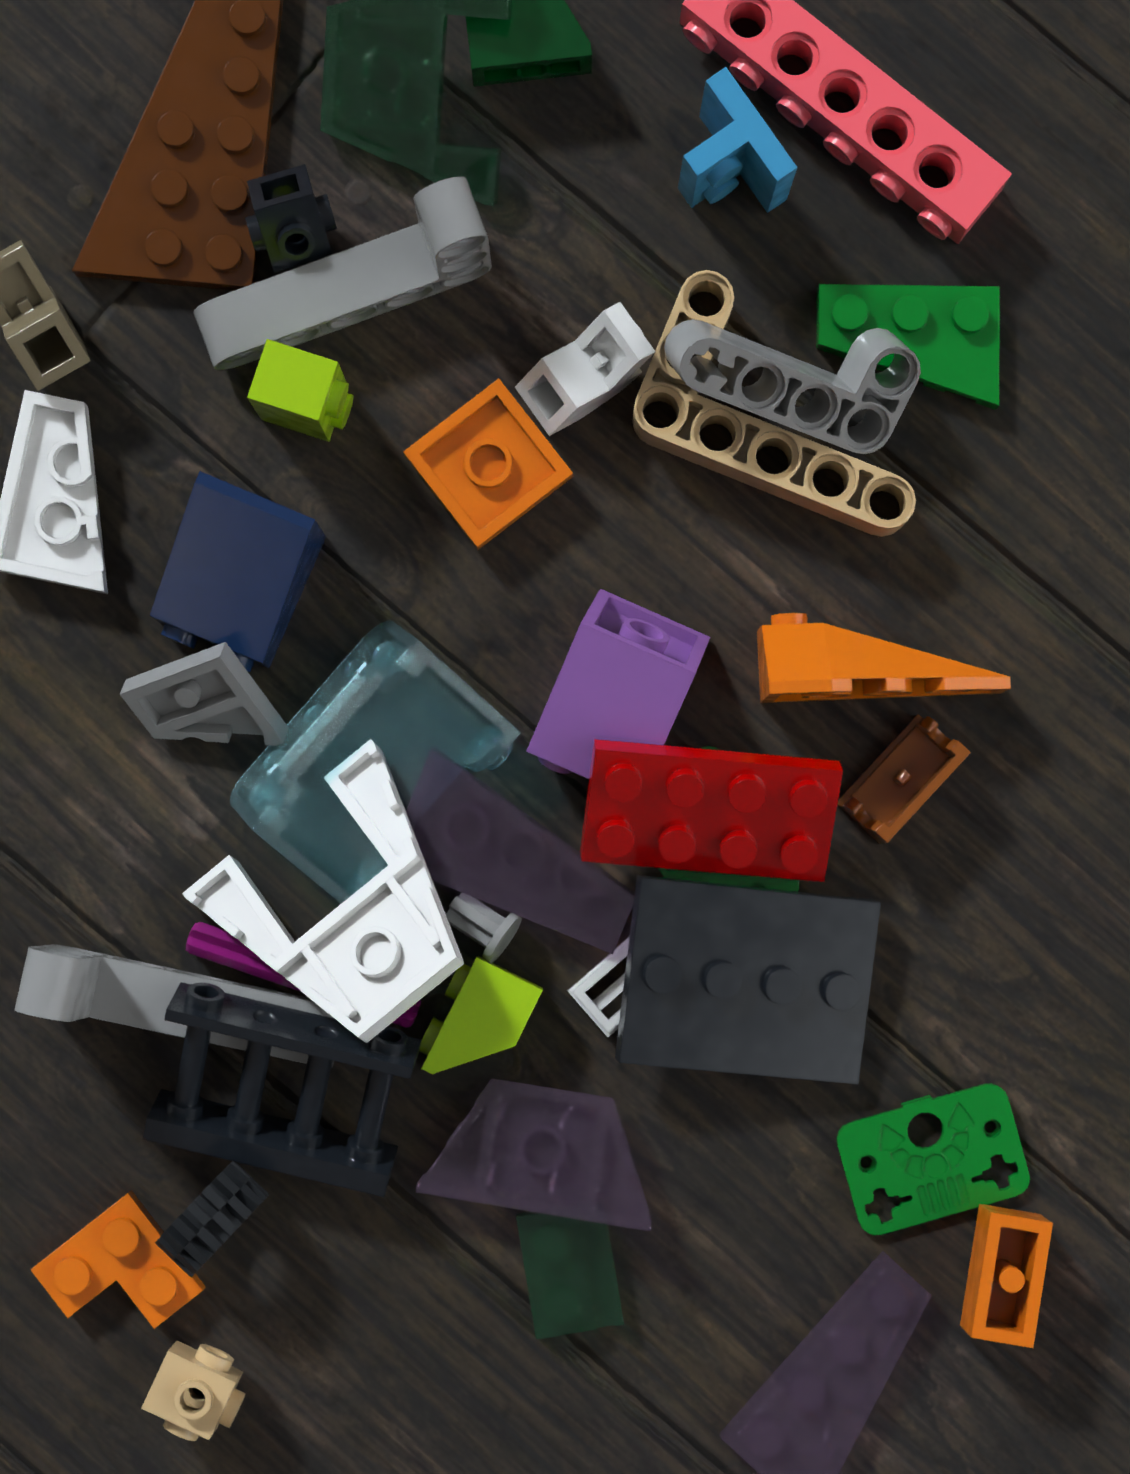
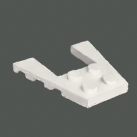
M371 739L328 773L324 779L388 866L297 941H294L239 861L230 855L182 893L187 900L201 909L219 926L238 939L266 964L285 977L313 1002L366 1043L464 964L384 753Z

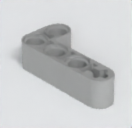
M700 320L683 321L673 327L666 338L664 346L668 362L685 384L693 390L859 454L875 452L885 445L902 415L921 373L920 362L915 353L893 333L881 328L867 330L856 338L837 375ZM709 351L719 362L718 368L711 360L701 356H694L692 358L694 354L705 355ZM894 354L890 366L883 372L875 373L879 361L886 355ZM757 367L764 368L762 376L757 382L750 386H742L743 378L750 370ZM816 388L810 402L804 406L795 407L796 400L802 392L807 389ZM867 409L865 417L860 423L847 427L853 414L859 410Z

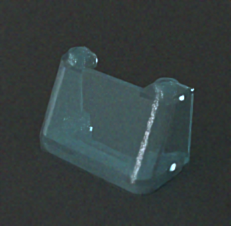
M387 620L373 628L359 642L287 724L289 729L284 743L277 746L269 745L243 774L231 793L230 805L256 834L342 904L385 869L388 864L324 779L328 773L367 741L373 740L384 753L413 828L465 767L473 772H479L486 768L493 770L499 767L510 755L513 749V742L521 732L422 642L393 621Z

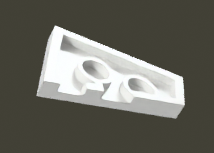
M25 390L0 498V572L108 594L88 406L81 401Z

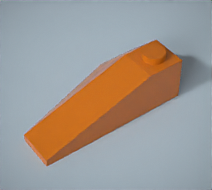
M806 613L771 615V625H761L757 631L760 703L1001 694L1011 689L1010 676L826 623H808Z

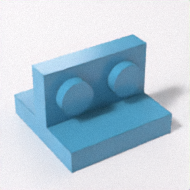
M725 67L705 81L699 117L712 136L683 156L678 190L691 208L705 198L709 204H713L727 196L738 186L739 181L736 177L741 175L768 213L787 200L797 166L727 67Z

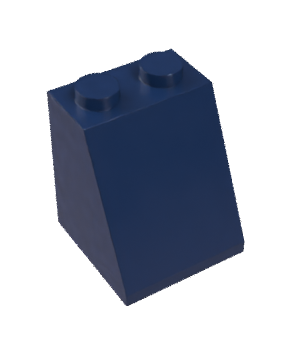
M199 471L150 613L152 618L165 624L160 635L192 649H195L198 639L215 646L226 642L248 672H251L254 662L270 668L326 535L315 519Z

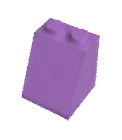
M600 589L578 628L526 752L537 756L539 762L552 771L563 774L574 772L589 779L594 739L664 745L695 677L710 637Z

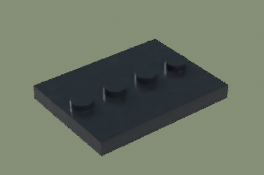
M637 875L615 1059L619 1063L858 1084L881 902L874 899Z

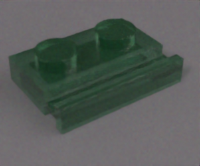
M604 1199L579 1205L572 1204L516 1214L536 1339L590 1331L598 1327L610 1325H624Z

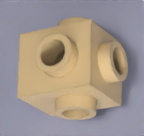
M176 1341L167 1351L141 1409L164 1419L163 1427L180 1438L197 1441L198 1437L201 1436L210 1440L219 1424L228 1428L231 1427L246 1393L236 1389L243 1371L233 1367V1357L218 1348L200 1344L197 1350ZM193 1388L199 1389L204 1394V1397L197 1395Z

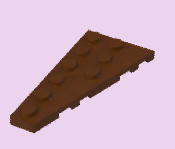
M284 0L194 1L72 269L76 276L233 291L255 283L258 253L255 252L245 217L255 215L247 181L266 176Z

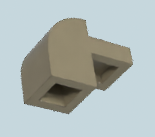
M22 240L0 251V325L5 340L33 385L39 391L91 360L65 309L52 287L48 285Z

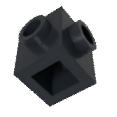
M305 164L247 181L255 215L245 217L255 252L267 250L274 272L287 268L295 269L332 255L326 232L336 230V222L327 194L315 197Z

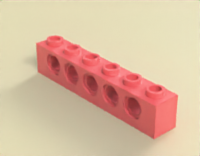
M684 0L682 3L679 24L684 27L682 30L683 34L692 45L706 54H710L712 50L731 64L729 70L741 84L753 91H757L760 87L778 101L776 104L778 111L789 122L800 128H804L807 124L825 139L823 141L824 147L833 157L846 165H851L854 162L872 176L870 178L872 186L882 196L892 202H898L901 199L919 213L917 216L918 222L933 236L941 240H945L948 236L956 244H959L1011 177L1012 173L794 0ZM748 18L755 21L760 26L762 32L751 38L741 37L733 31L731 24L737 19ZM786 55H796L806 62L808 70L800 75H790L779 67L777 61ZM832 92H843L851 97L855 108L846 113L836 112L826 104L824 97ZM878 129L892 130L899 136L902 146L896 150H884L875 144L872 133ZM925 166L939 167L947 175L948 185L942 188H933L926 185L920 177L919 169Z

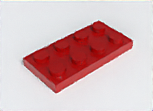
M594 739L580 847L581 861L824 882L843 775L841 763L837 760Z

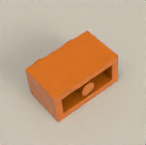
M979 1204L960 1326L971 1338L1034 1348L1053 1222L1041 1214Z

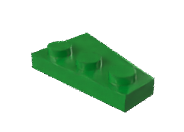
M819 284L817 288L816 349L845 358L851 345L860 334L874 328L887 329L917 356L921 370L918 381L923 382L924 386L941 392L946 390L976 400V404L994 410L999 407L1000 286ZM894 354L883 357L877 364L876 369L880 371L886 370L892 363Z

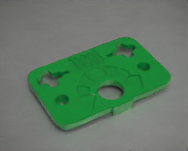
M993 1083L981 1084L936 1098L927 1095L901 1103V1108L843 1125L836 1137L839 1155L858 1222L863 1230L872 1235H883L979 1207V1204L988 1205L1016 1197L1028 1188L1030 1182V1175L1009 1098L1001 1087ZM920 1113L934 1114L942 1124L940 1139L929 1147L917 1146L908 1137L909 1123L914 1116ZM989 1121L995 1123V1129L992 1132L985 1130V1124ZM995 1155H1001L1005 1163L1015 1162L1017 1172L1008 1176L1009 1186L999 1189L994 1180L984 1181L979 1179L971 1181L973 1177L982 1175V1171L991 1168L990 1158ZM863 1157L871 1158L872 1162L869 1167L861 1166L860 1162ZM878 1188H884L888 1197L899 1196V1198L910 1195L911 1198L909 1200L902 1201L899 1206L891 1209L892 1219L887 1222H881L877 1213L867 1214L865 1211V1205L874 1201L873 1191Z

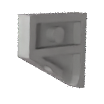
M226 642L128 678L120 692V696L155 739L183 740L184 738L195 737L205 742L229 743L232 733L264 735L265 745L277 746L284 743L289 729Z

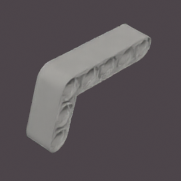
M465 177L444 179L416 193L413 200L418 224L229 292L199 305L194 310V316L214 369L227 370L260 359L267 339L293 347L468 283L490 271L492 265L489 238L467 179Z
M54 944L28 947L14 1010L30 1016L63 1022H72L90 1017L185 1038L186 1025L164 1020L166 1009L179 984L183 982L187 984L210 983L220 987L225 993L333 1018L309 997ZM211 1032L209 1043L246 1051L248 1040ZM274 1046L271 1049L270 1056L307 1064V1054Z

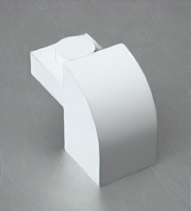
M618 302L603 310L575 341L541 358L515 388L544 430L551 436L585 417L628 386L642 373L640 367L656 351L622 303Z

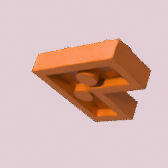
M132 1190L30 1269L67 1318L117 1280L154 1329L206 1288L196 1273L190 1277L155 1244L164 1232Z

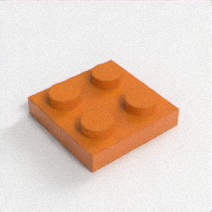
M499 378L403 451L406 459L477 550L573 477V472Z

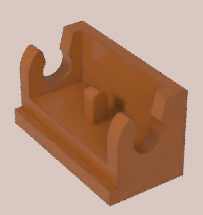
M917 714L838 799L837 805L879 844L888 843L971 753L958 740H950L937 728L939 724L929 716L922 718Z

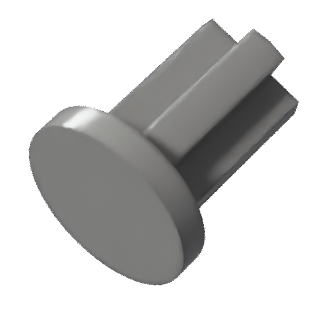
M464 890L458 897L456 896L449 905L450 909L446 913L450 925L485 948L483 959L490 963L496 961L509 945L522 920L514 912L504 918Z

